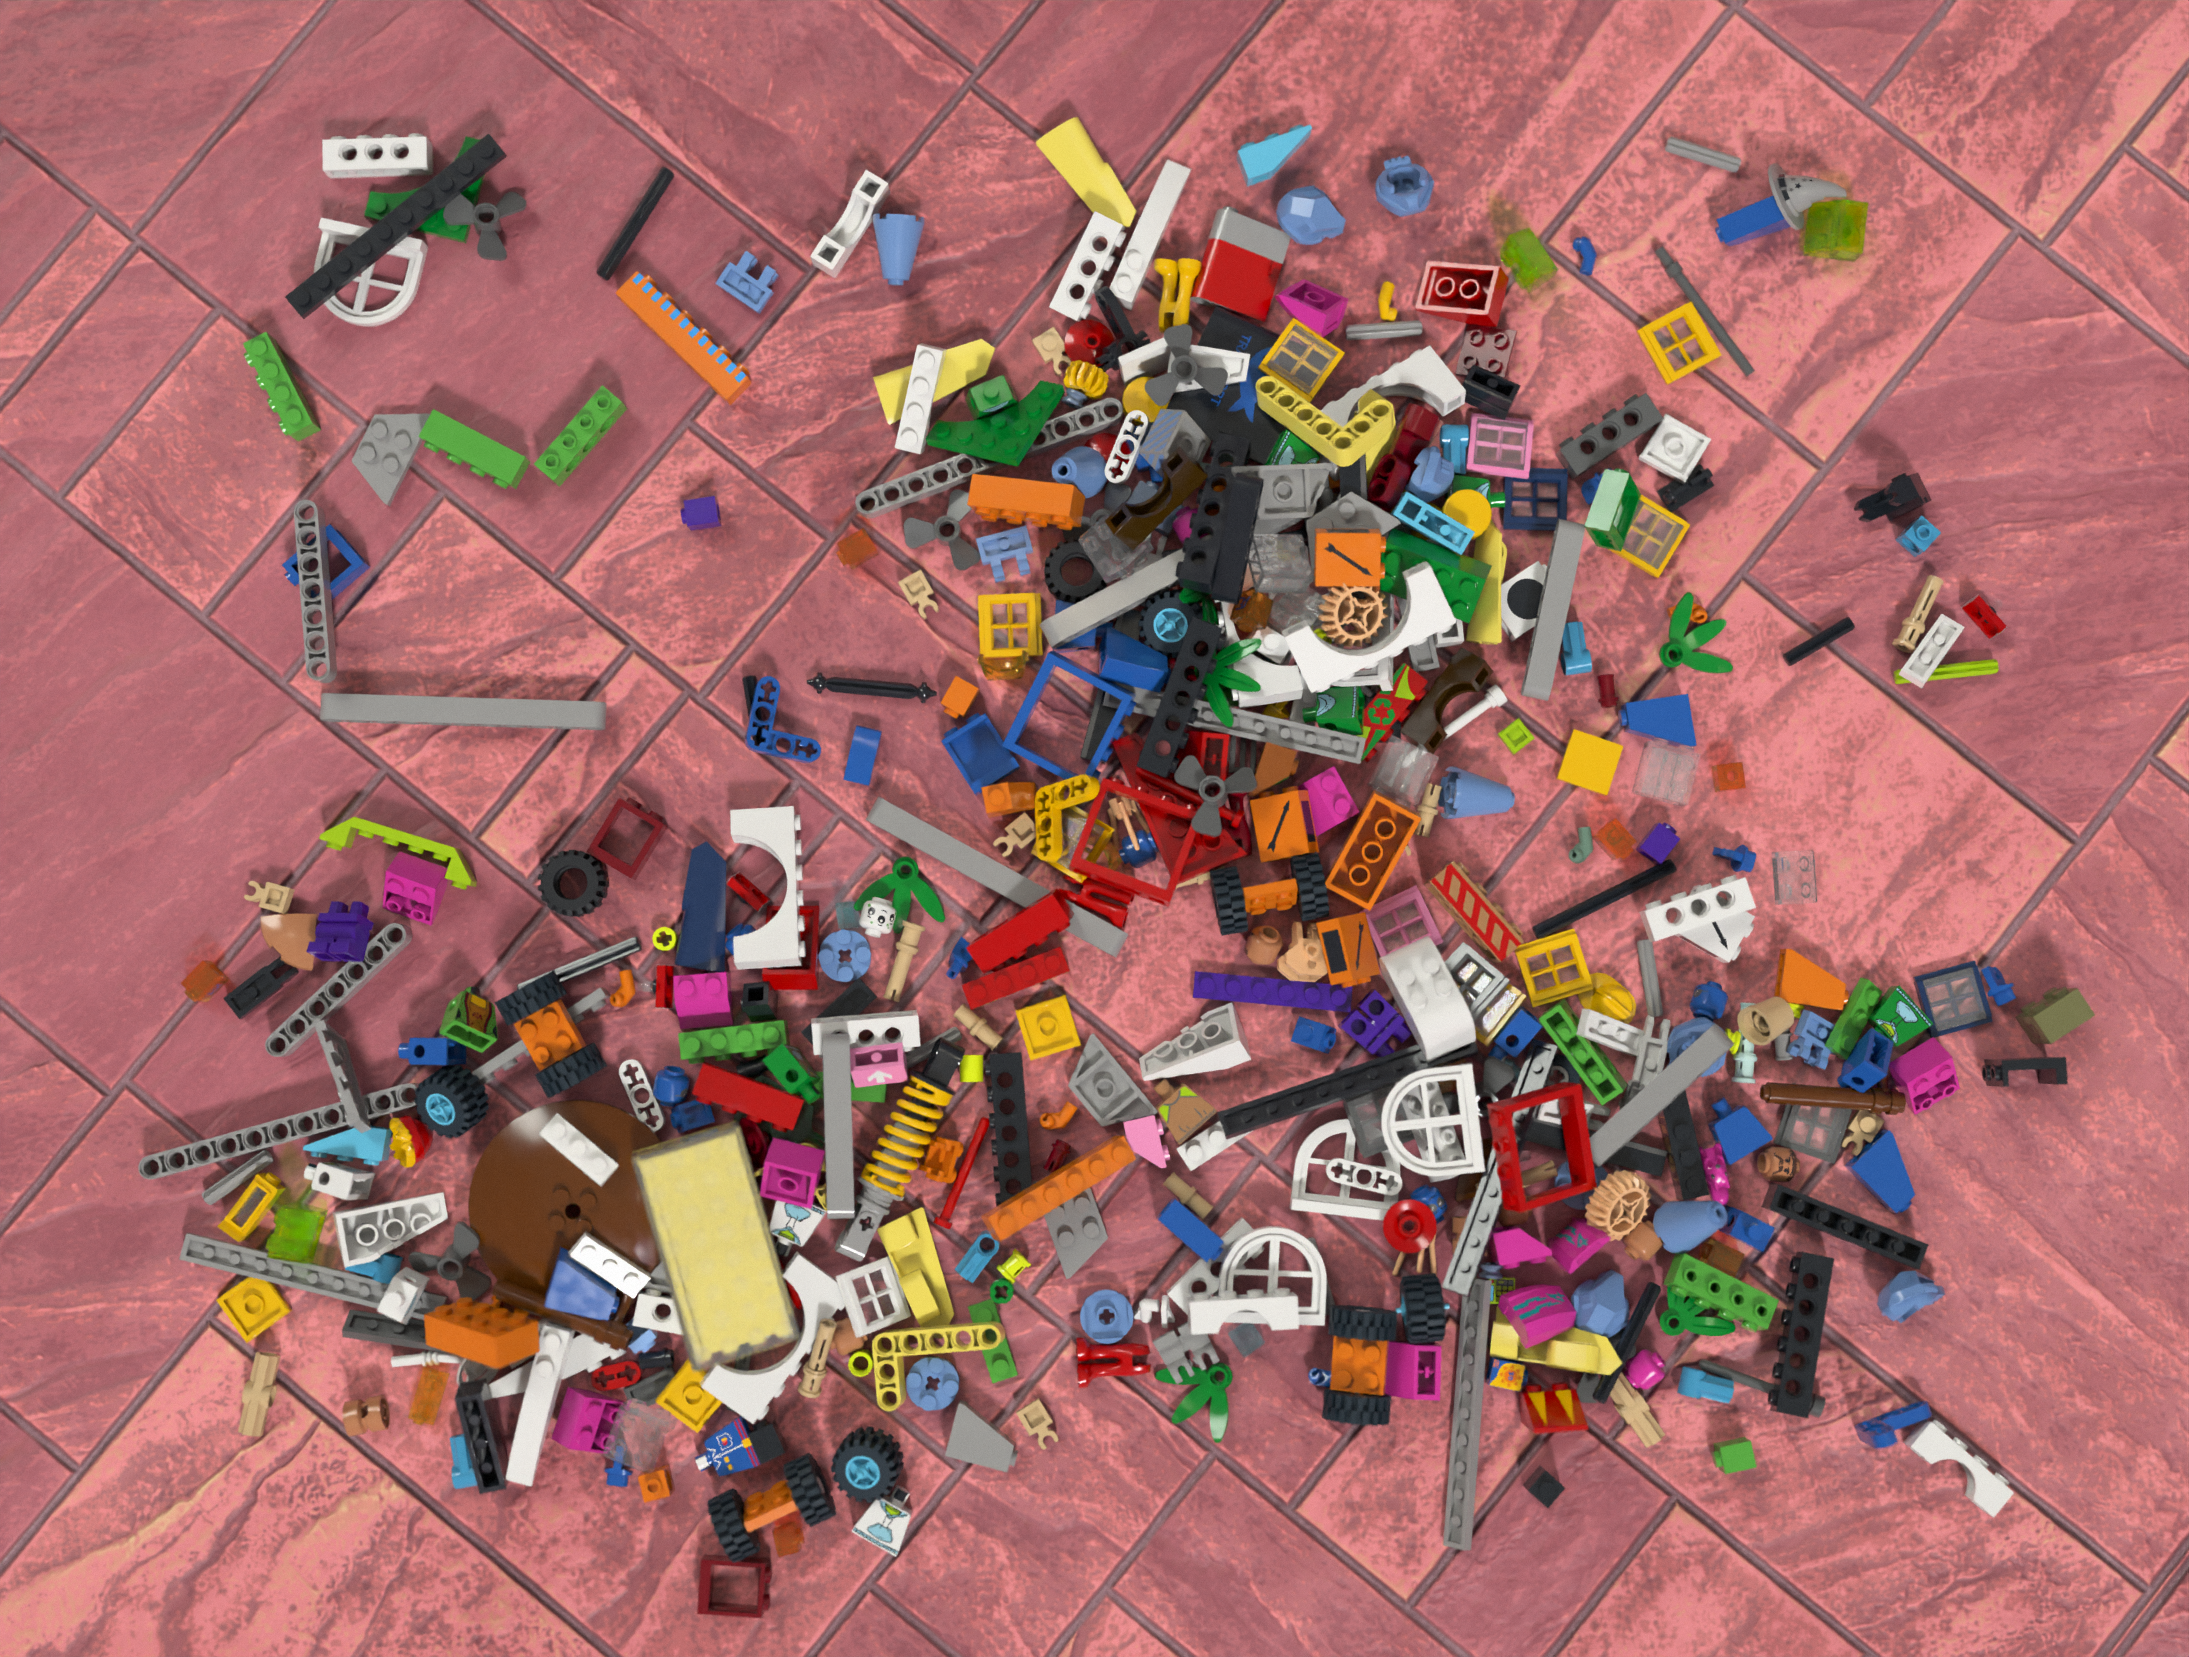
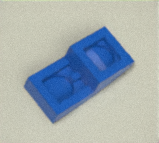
M856 726L843 780L867 786L870 785L882 731Z

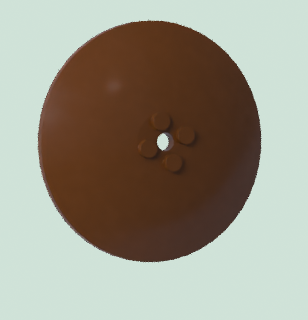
M564 1100L552 1102L527 1111L514 1119L493 1138L483 1152L474 1171L469 1191L468 1212L470 1228L480 1237V1244L477 1249L489 1270L498 1280L503 1281L506 1279L546 1295L560 1248L570 1251L581 1236L587 1232L651 1274L663 1258L642 1189L644 1187L643 1175L639 1164L633 1158L632 1152L663 1143V1141L649 1126L634 1115L618 1107L597 1101ZM557 1113L619 1165L602 1186L598 1185L540 1136L539 1133ZM577 1204L581 1208V1214L578 1217L569 1216L566 1212L567 1205ZM616 1287V1295H615V1296L620 1297V1299H619V1303H620L623 1294H625V1295H628V1294L624 1293L623 1291H621L620 1289H618V1288Z

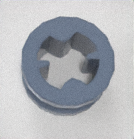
M1067 388L1065 391L1067 396L1063 397L1061 401L1077 410L1083 408L1082 403L1086 402L1088 397L1079 391Z
M1482 1262V1271L1479 1273V1277L1502 1279L1503 1274L1500 1273V1269L1503 1267L1493 1262Z

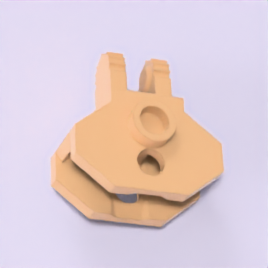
M1294 922L1291 928L1292 943L1288 945L1289 950L1277 959V970L1290 981L1316 982L1328 973L1321 941L1318 938L1316 923L1309 922L1307 938H1303L1301 922Z

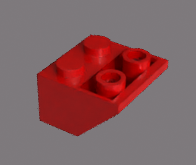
M1186 731L1190 736L1185 748H1180L1177 758L1180 759L1178 767L1185 757L1192 755L1198 760L1207 777L1217 776L1224 782L1228 778L1231 734Z

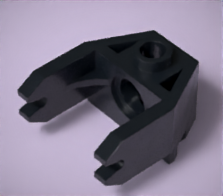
M1903 473L1891 479L1892 483L1888 484L1885 489L1857 501L1854 510L1863 511V515L1859 517V520L1868 523L1886 515L1888 520L1892 521L1932 501L1919 473L1908 476L1906 473Z

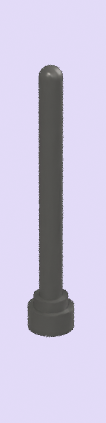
M1703 1359L1699 1362V1367L1702 1370L1769 1394L1770 1389H1774V1384ZM1786 1389V1392L1789 1395L1794 1393L1793 1391ZM1817 1394L1812 1395L1809 1415L1818 1418L1821 1416L1825 1406V1397Z

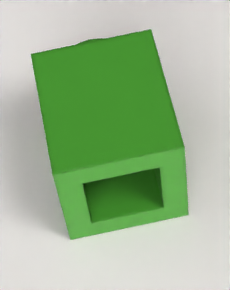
M1746 1437L1714 1443L1715 1451L1712 1452V1459L1715 1467H1719V1470L1723 1473L1729 1474L1757 1468L1752 1443Z

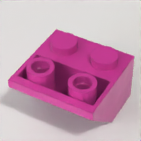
M399 851L386 870L382 908L432 925L447 888L448 879L445 878L447 868Z
M1934 1037L1889 1063L1892 1079L1899 1091L1905 1094L1906 1103L1914 1115L1929 1109L1936 1102L1951 1096L1960 1089L1953 1058Z
M1515 1226L1494 1228L1489 1242L1492 1261L1499 1266L1502 1265L1504 1269L1519 1267V1262L1530 1261V1264L1545 1262L1546 1256H1552L1551 1249Z
M1389 1341L1385 1393L1406 1399L1440 1401L1442 1346L1436 1342L1410 1344L1409 1341Z
M568 1387L551 1439L567 1449L611 1455L628 1403L590 1390Z

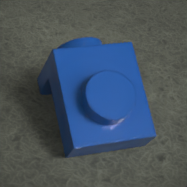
M1299 1016L1291 1042L1329 1054L1336 1041V1029Z

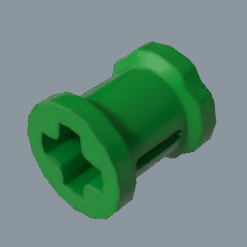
M998 1278L992 1283L990 1297L995 1303L1006 1304L1013 1297L1014 1286L1009 1280ZM1006 1285L1008 1287L1006 1291L1008 1296L1005 1297L1002 1294L998 1297L996 1295V1286L1003 1287Z

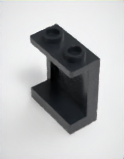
M2066 1057L1984 1059L1985 1065L1982 1066V1078L1986 1081L1987 1086L2008 1087L2009 1071L2038 1069V1081L2041 1084H2068Z

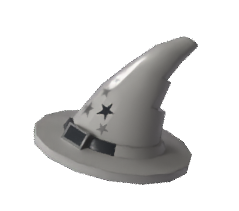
M1777 163L1769 165L1768 177L1773 196L1782 215L1795 230L1803 228V211L1811 207V203L1824 200V197L1846 198V190L1834 182L1809 176L1787 175Z

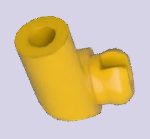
M1384 282L1382 284L1378 305L1381 319L1393 322L1398 310L1390 307L1395 285L1391 282Z

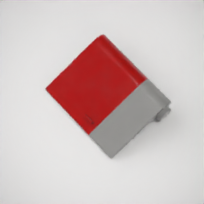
M1224 206L1223 209H1218L1201 261V270L1196 277L1190 299L1203 306L1213 307L1218 305L1258 322L1265 323L1291 237L1283 231L1238 214V210L1233 207Z

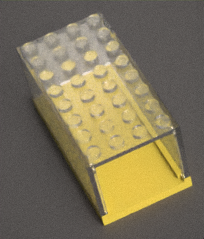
M737 1121L633 1151V1166L693 1372L800 1339Z

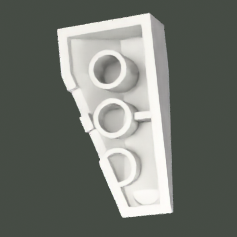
M1231 1002L1208 1011L1201 1016L1202 1020L1190 1029L1186 1026L1180 1030L1182 1034L1171 1042L1164 1041L1140 1057L1139 1061L1143 1080L1147 1081L1228 1069L1251 1060L1248 1040L1233 1003Z
M443 1192L333 1212L336 1235L344 1267L372 1262L418 1234L448 1219Z

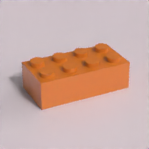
M972 474L967 505L975 511V514L980 515L981 519L986 521H997V518L1006 519V522L1012 524H1022V521H1029L1031 525L1037 527H1047V524H1055L1059 529L1072 530V527H1081L1085 496L1074 485Z
M1373 790L1325 877L1326 887L1370 911L1422 819L1421 814Z
M470 1297L459 1298L456 1300V1303L438 1306L435 1308V1311L424 1314L426 1345L497 1369L540 1352L538 1321L527 1318L524 1314H514L508 1312V1309L505 1308L498 1309L490 1306L489 1303L473 1301Z

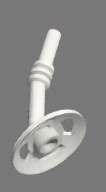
M424 1350L421 1354L391 1357L392 1367L419 1364L425 1367L428 1364L429 1366L439 1365L440 1362L460 1364L457 1372L458 1386L459 1383H464L462 1379L463 1370L467 1375L465 1382L474 1381V1379L479 1378L487 1370L480 1378H486L487 1384L495 1377L499 1370L449 1352H433L428 1350L427 1353Z

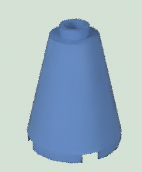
M873 214V225L883 279L888 280V285H903L904 281H909L925 218L920 217L916 221V216L886 214V217L879 219L880 214Z
M1075 447L1054 462L1052 475L1057 483L1074 485L1086 499L1096 496L1104 488L1108 480L1105 476L1107 463L1104 457L1091 447Z
M1450 766L1445 770L1450 772L1447 777H1442L1440 786L1443 788L1438 800L1439 806L1444 807V813H1440L1444 819L1505 813L1509 808L1513 807L1515 795L1509 786L1458 767Z
M1669 1201L1662 1204L1661 1208L1656 1210L1653 1220L1654 1231L1658 1238L1661 1237L1665 1243L1662 1246L1673 1254H1684L1722 1228L1727 1222V1212L1718 1201Z

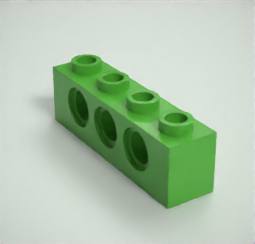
M602 385L534 465L560 487L627 410L626 406Z
M1565 999L1540 1016L1538 1020L1601 1105H1604L1625 1090L1627 1086L1626 1081L1598 1043L1576 1035L1580 1019Z

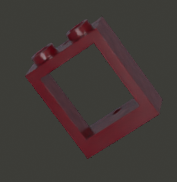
M628 797L626 801L618 798L586 852L629 878L636 880L668 826L662 823L664 817L652 810L649 814L640 810L642 804ZM624 808L655 826L632 865L601 848L602 843Z
M704 1554L700 1565L697 1614L762 1618L765 1610H769L770 1594H766V1586L772 1580V1567L768 1566V1558L746 1557L733 1563L728 1556ZM714 1566L759 1568L757 1605L712 1602Z

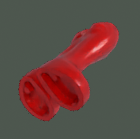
M1064 874L1063 879L1073 884L1081 885L1079 894L1059 888L1064 899L1076 906L1110 918L1112 925L1120 930L1124 928L1129 908L1091 896L1090 893L1102 894L1129 906L1133 902L1134 894L1088 877L1080 883Z
M1076 1337L1077 1361L1101 1358H1118L1119 1360L1115 1363H1077L1078 1388L1088 1387L1092 1379L1098 1377L1136 1376L1149 1373L1151 1370L1150 1363L1132 1364L1133 1355L1140 1356L1151 1353L1149 1345L1137 1343L1095 1345L1091 1344L1086 1338Z

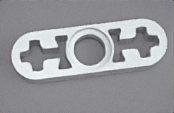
M1134 410L1126 416L1106 464L1105 476L1114 484H1123L1128 480L1150 428V419L1142 411ZM1141 416V421L1144 425L1136 428L1134 434L1139 436L1137 440L1131 435H1126L1127 430L1131 433L1133 432L1134 425L1131 421L1133 419L1137 420ZM1126 440H1131L1134 443V450L1129 455H1124L1120 449L1121 444ZM1118 455L1125 460H1129L1128 464L1122 462L1120 469L1124 473L1122 476L1118 475L1114 479V474L1111 470L1112 468H1118L1120 460L1116 459Z
M635 1059L626 1060L619 1068V1075L637 1118L647 1125L646 1120L649 1119V1114L647 1110L641 1113L640 1108L648 1107L654 1103L655 1108H650L653 1116L658 1115L659 1120L656 1121L657 1126L655 1128L652 1124L647 1126L654 1132L659 1131L663 1128L666 1119L658 1099L653 1095V1087L646 1070L640 1061ZM629 1064L632 1067H638L639 1071L635 1073L638 1081L643 1078L645 1082L644 1084L635 1085L632 1089L630 1083H635L632 1076H626L625 1073L629 1070ZM639 1088H645L649 1092L650 1097L646 1103H639L635 1098V1093Z
M1342 1158L1331 1159L1326 1165L1328 1178L1337 1183L1386 1195H1395L1402 1188V1179L1394 1171ZM1337 1163H1342L1341 1167L1343 1169L1350 1170V1165H1354L1355 1168L1351 1174L1352 1181H1347L1349 1175L1340 1174L1338 1178L1334 1177L1335 1173L1331 1171V1167H1336ZM1361 1169H1368L1371 1173V1180L1367 1184H1360L1356 1179L1357 1172ZM1376 1171L1381 1172L1379 1178L1388 1179L1389 1175H1392L1393 1180L1397 1182L1396 1187L1392 1186L1390 1190H1386V1185L1377 1182L1378 1188H1374Z

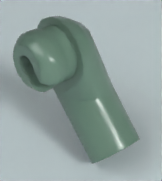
M1591 827L1577 828L1579 842L1568 853L1569 859L1576 864L1584 862L1593 852Z

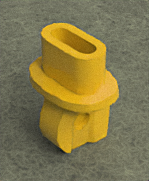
M1288 701L1267 704L1262 715L1284 719V717L1289 718L1290 715L1285 708Z

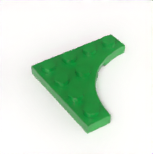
M466 136L455 160L480 140ZM485 175L461 193L475 207ZM420 188L402 193H378L371 191L364 213L365 218L379 222ZM443 207L415 230L466 243L471 225H448L444 220L443 213L445 207Z
M1040 380L1026 397L998 414L965 422L937 420L926 437L927 444L1018 467L1064 395V387L1060 384Z

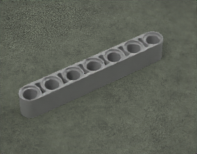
M301 500L294 507V523L306 671L310 678L321 683H329L337 675L325 514L324 510L314 502ZM314 508L313 517L306 520L304 517L306 510ZM316 534L315 543L308 546V536ZM318 560L317 569L310 572V562ZM320 586V594L312 598V588ZM322 612L321 622L314 624V614ZM324 638L323 648L316 650V640ZM321 664H325L327 667L326 673L319 677L317 675V668Z
M1562 519L1557 521L1522 683V696L1548 701L1550 697L1583 542L1585 524Z
M392 923L387 925L367 944L363 962H347L267 1038L265 1048L268 1054L274 1057H285L294 1053L316 1032L315 1023L321 1020L327 1022L409 945L413 937L411 929L404 924ZM399 928L401 929L403 936L402 939L396 943L393 940L392 935L394 930ZM379 946L383 950V957L377 961L373 957V951ZM360 964L363 967L364 973L361 978L357 979L354 975V969ZM338 983L344 986V993L340 997L336 996L334 991ZM319 1001L325 1006V1010L320 1016L315 1011V1006ZM300 1019L305 1023V1030L301 1034L296 1030V1023ZM279 1038L284 1039L286 1044L282 1052L276 1047Z
M1716 1024L1710 1027L1589 1138L1593 1164L1599 1168L1720 1059L1734 1045V1042Z
M849 1033L822 1034L827 1219L854 1218Z

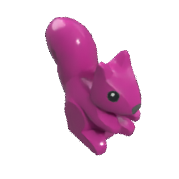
M1717 1143L1712 1148L1707 1149L1699 1147L1712 1201L1720 1202L1725 1207L1729 1201L1728 1188H1730L1721 1145Z

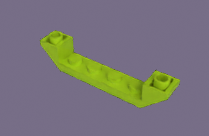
M352 817L321 833L319 839L327 841L326 847L341 851L342 847H352L357 829H359L358 835L371 839L376 834L384 837L382 842L398 847L399 842L409 845L407 850L423 854L424 850L434 852L433 858L448 862L450 857L451 860L445 878L452 880L451 886L466 890L468 885L476 887L477 884L461 849L361 818Z

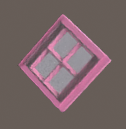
M1471 413L1466 471L1528 479L1533 421L1507 417L1503 420L1496 416Z
M1416 885L1373 905L1370 911L1365 909L1359 912L1366 913L1372 942L1380 958L1426 936L1431 938L1435 946L1443 943L1441 935Z

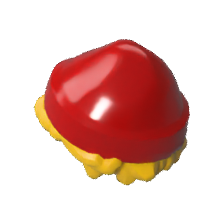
M410 1115L392 1118L389 1127L393 1132V1142L390 1144V1149L395 1151L393 1157L399 1160V1164L405 1168L412 1167L425 1158V1154L429 1151L433 1142V1131L428 1128V1125Z

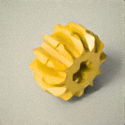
M1077 360L1072 361L1070 366L1067 367L1064 385L1067 388L1081 392L1092 400L1099 399L1107 389L1109 376L1095 365Z

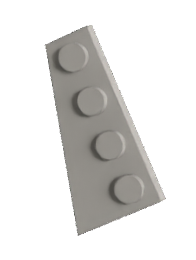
M321 1020L315 1023L314 1026L338 1088L339 1098L345 1107L346 1112L344 1116L346 1122L350 1127H354L360 1133L371 1130V1126L346 1040L325 1020Z

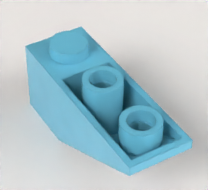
M1311 124L1305 127L1303 125L1294 126L1289 129L1288 133L1279 135V133L1271 134L1264 139L1265 141L1257 144L1249 142L1242 145L1240 150L1237 151L1236 159L1246 186L1248 187L1271 179L1310 137Z
M370 1125L371 1130L360 1133L356 1128L305 1145L303 1150L311 1151L310 1156L327 1158V1154L337 1155V1160L352 1162L355 1157L362 1158L364 1164L379 1165L380 1161L389 1159L393 1132L390 1128Z

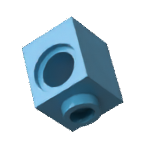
M1921 515L1913 520L1895 540L1916 557L1923 553L1941 532Z

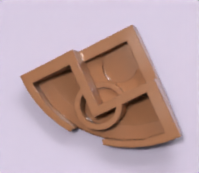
M317 914L261 916V932L268 947L272 948L273 946L281 954V960L299 969L313 970L314 956L306 951L309 942H315Z

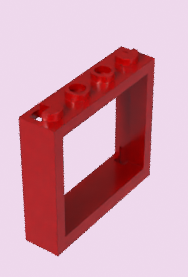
M1110 777L1109 780L1103 778L1098 795L1095 797L1070 862L1069 871L1169 907L1197 834L1191 824L1166 889L1081 858L1107 791L1188 821H1192L1199 809L1187 804L1184 807L1174 804V800L1167 796L1159 795L1158 798L1149 795L1148 790L1139 786H1134V789L1125 786L1122 780Z
M1561 1082L1488 1104L1493 1149L1497 1161V1175L1500 1180L1501 1198L1503 1199L1505 1210L1521 1213L1597 1188L1581 1084ZM1558 1099L1571 1183L1525 1197L1512 1113Z

